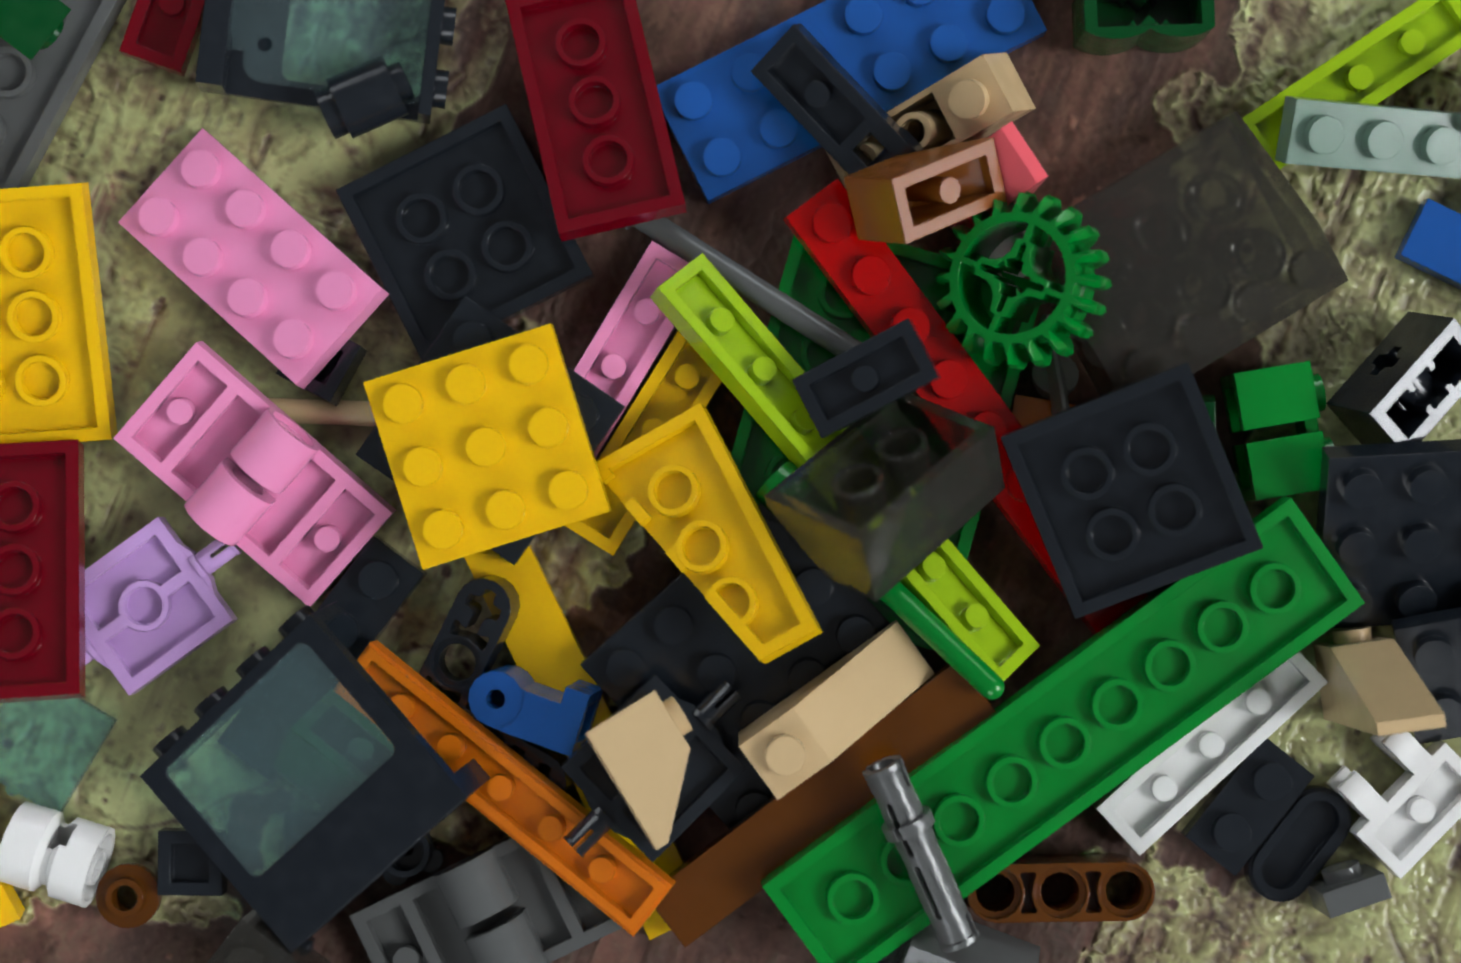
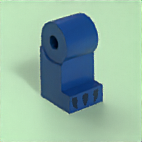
M505 665L483 673L474 680L469 690L468 702L473 715L486 726L570 756L586 740L584 734L592 728L603 689L598 685L578 680L566 686L565 691L562 692L535 682L528 671L519 666Z

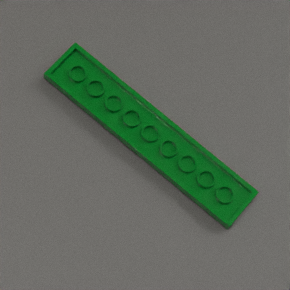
M1283 496L1253 518L1263 544V549L1159 587L994 708L996 712L908 774L921 804L929 806L935 819L931 827L963 899L1365 604L1292 498ZM875 798L760 880L763 889L818 963H878L931 924L907 873L908 871L901 855L898 853L895 844L887 842L881 827L885 821Z

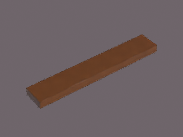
M947 663L831 763L779 800L773 795L670 873L669 876L677 882L655 910L686 948L763 890L760 880L875 798L862 774V771L866 770L868 765L891 755H901L904 766L909 774L996 712L986 698L979 694Z

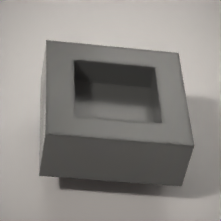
M1356 859L1337 862L1321 870L1323 878L1312 881L1307 887L1313 907L1329 918H1334L1392 898L1384 873L1366 863L1360 865L1359 860Z

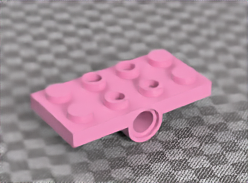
M203 341L196 342L113 438L186 501L184 504L185 510L204 531L226 545H237L305 605L310 607L396 511L394 507Z

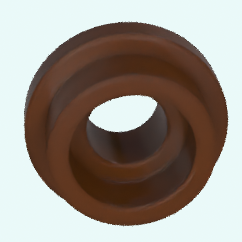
M124 863L110 869L103 875L97 886L96 904L99 912L109 923L120 928H135L143 925L156 914L161 904L162 895H157L158 878L150 869L137 863ZM121 886H129L136 892L137 902L134 907H125L119 902L117 894Z

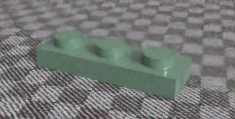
M1285 96L1275 160L1286 164L1461 179V112Z

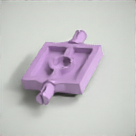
M157 517L86 568L85 665L95 659V661L110 669L130 696L138 693L230 626L238 618L218 592L212 573L235 556L242 553L241 548L237 545L228 546L215 539L196 553V551L181 541L165 517Z

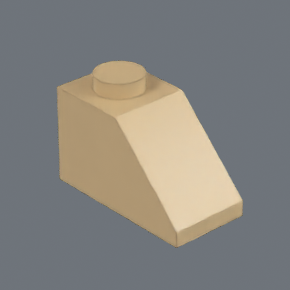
M654 690L589 730L584 736L653 849L658 850L669 843L691 749L684 735L693 729L674 697L671 696L662 702Z

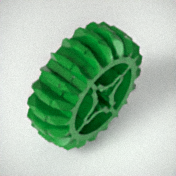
M1027 191L1026 193L1019 192L1015 204H1008L1007 201L994 199L991 217L986 210L971 216L975 226L973 229L961 224L952 227L955 237L961 243L957 250L950 247H944L939 250L941 257L951 261L952 264L950 272L942 271L933 276L938 284L950 287V293L942 296L936 304L940 310L956 311L945 327L952 334L960 335L966 333L962 347L967 352L976 354L983 350L985 363L999 366L1006 359L1010 369L1024 370L1029 359L1038 367L1051 365L1052 349L1060 356L1069 357L1074 354V346L1070 338L1071 333L1084 339H1089L1093 336V330L1084 321L1087 313L1102 316L1107 312L1105 305L1093 300L1095 290L1105 291L1113 285L1109 278L1095 274V269L1104 266L1110 258L1108 253L1103 250H1089L1096 243L1100 235L1094 227L1089 225L1080 227L1083 218L1081 211L1073 207H1068L1062 211L1061 200L1050 195H1046L1038 203L1036 195ZM1025 231L1023 239L1016 238L1010 252L1005 256L997 259L989 258L1000 243L1016 233ZM1053 240L1059 247L1064 259L1066 272L1065 286L1059 283L1052 273L1051 265L1055 252L1050 247ZM1006 271L1015 275L1022 272L1025 276L1030 277V281L1042 285L1044 290L1038 291L1027 287L1024 291L1020 286L1015 285V281L1003 277L1002 272ZM982 278L989 283L992 289L993 298L989 311L994 313L993 319L988 315L981 294ZM1046 303L1057 304L1055 310L1041 324L1028 331L1018 333L1021 323H1028L1034 310L1040 305Z

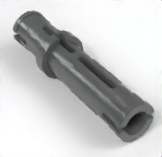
M891 755L868 765L866 770L862 771V774L876 799L885 821L881 827L887 842L895 844L898 853L901 855L923 909L934 929L941 951L949 953L968 947L977 940L976 937L980 936V932L965 905L959 887L931 827L935 822L929 806L921 804L909 779L901 755Z

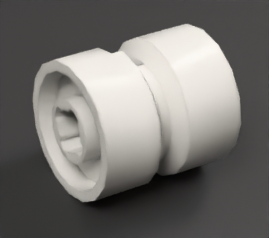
M25 801L12 816L0 843V882L33 892L41 885H46L48 897L86 908L96 896L98 883L107 872L116 837L115 829L79 817L70 824H66L62 812Z

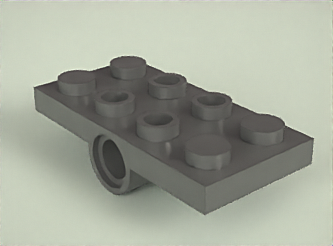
M507 837L374 901L349 915L371 963H550L622 928L511 837Z

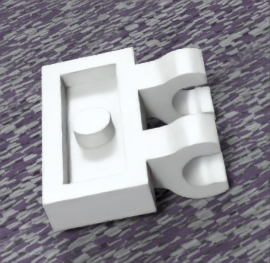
M1409 732L1384 736L1372 735L1370 737L1380 750L1405 770L1381 796L1357 771L1353 770L1351 772L1344 765L1326 782L1331 790L1338 793L1361 816L1350 827L1349 832L1393 875L1400 879L1461 818V758L1443 741H1435L1425 750Z

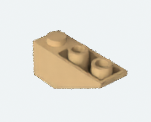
M1007 52L982 54L886 113L900 127L915 137L924 150L986 138L1009 122H1014L1033 111L1036 107ZM873 135L860 147V150L872 160L884 149V146ZM827 152L846 189L844 176L849 174Z

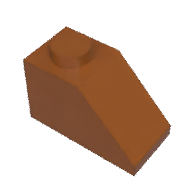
M981 138L894 156L844 176L858 240L908 244L992 208L994 199L1007 201L994 138Z

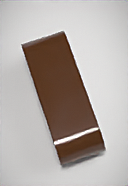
M1116 853L1026 854L998 873L1006 876L1008 880L1007 893L1001 900L991 904L981 902L977 899L976 890L965 899L977 916L985 921L994 923L1129 921L1138 919L1148 912L1154 902L1155 887L1153 879L1148 872L1126 855ZM1058 872L1069 874L1072 885L1071 891L1066 898L1054 903L1042 899V884L1048 876ZM1118 872H1132L1135 886L1131 895L1125 900L1118 902L1108 900L1106 886L1109 879Z

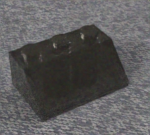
M909 394L847 427L764 497L767 507L827 579L877 602L1003 491L1005 483L993 426Z

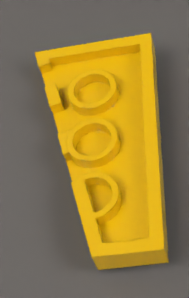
M699 403L596 462L602 482L611 489L635 520L662 547L665 554L678 569L705 596L707 602L759 661L767 664L823 633L704 405Z

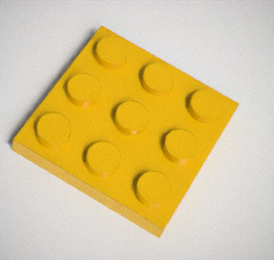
M553 324L540 326L363 382L422 570L611 511Z

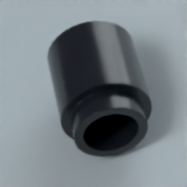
M382 55L327 78L328 86L314 91L318 105L335 139L349 133L354 139L408 115L409 112L404 102L415 97L400 62L387 66Z

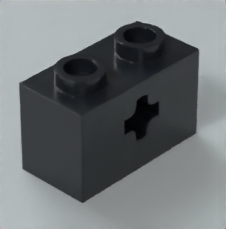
M1408 311L1326 403L1327 406L1361 445L1422 441L1461 397V325L1455 318Z

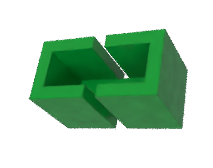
M1304 361L1239 372L1221 377L1220 382L1229 433L1295 423L1297 435L1232 446L1238 485L1245 502L1319 490L1322 447L1334 446L1329 436L1324 437L1323 431H1319L1317 418H1320L1319 412L1324 411L1326 408V393L1321 376L1318 373H1312L1311 362Z

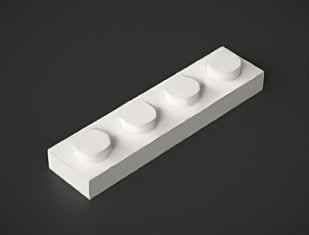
M1299 651L1101 797L1092 806L1136 854L1142 855L1328 682Z

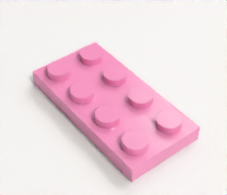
M203 128L118 222L295 385L302 389H305L389 295L378 283Z

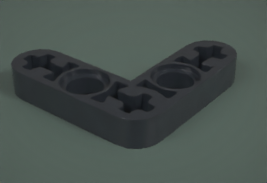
M496 575L482 576L465 584L457 594L419 672L431 684L432 680H434L438 684L434 686L441 692L443 689L461 693V698L455 693L450 695L449 698L475 719L476 717L471 712L468 702L469 690L474 680L492 669L517 618L520 602L519 595L514 586L505 578ZM493 591L496 594L493 604L501 610L500 615L495 614L486 618L482 622L477 634L467 630H460V624L464 628L474 625L482 611V606L475 601V596H482ZM481 636L488 637V643ZM452 644L465 645L472 651L476 665L474 672L469 678H459L449 672L445 663V655ZM481 723L515 752L518 753L519 748L524 750L525 755L522 757L535 768H539L543 764L548 765L551 768L549 779L566 793L570 792L574 781L559 767L568 758L566 755L503 733Z

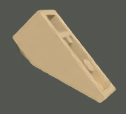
M895 620L739 731V748L776 799L779 800L836 759L935 673L898 621Z
M1371 626L1333 630V642L1313 644L1317 671L1328 682L1320 689L1325 720L1376 736L1446 727L1445 713L1395 639L1372 636Z

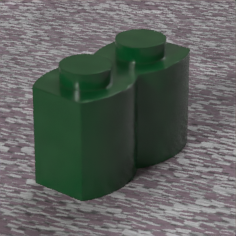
M1074 0L1072 2L1073 48L1092 55L1106 56L1119 54L1135 46L1155 53H1177L1199 44L1215 27L1214 0Z

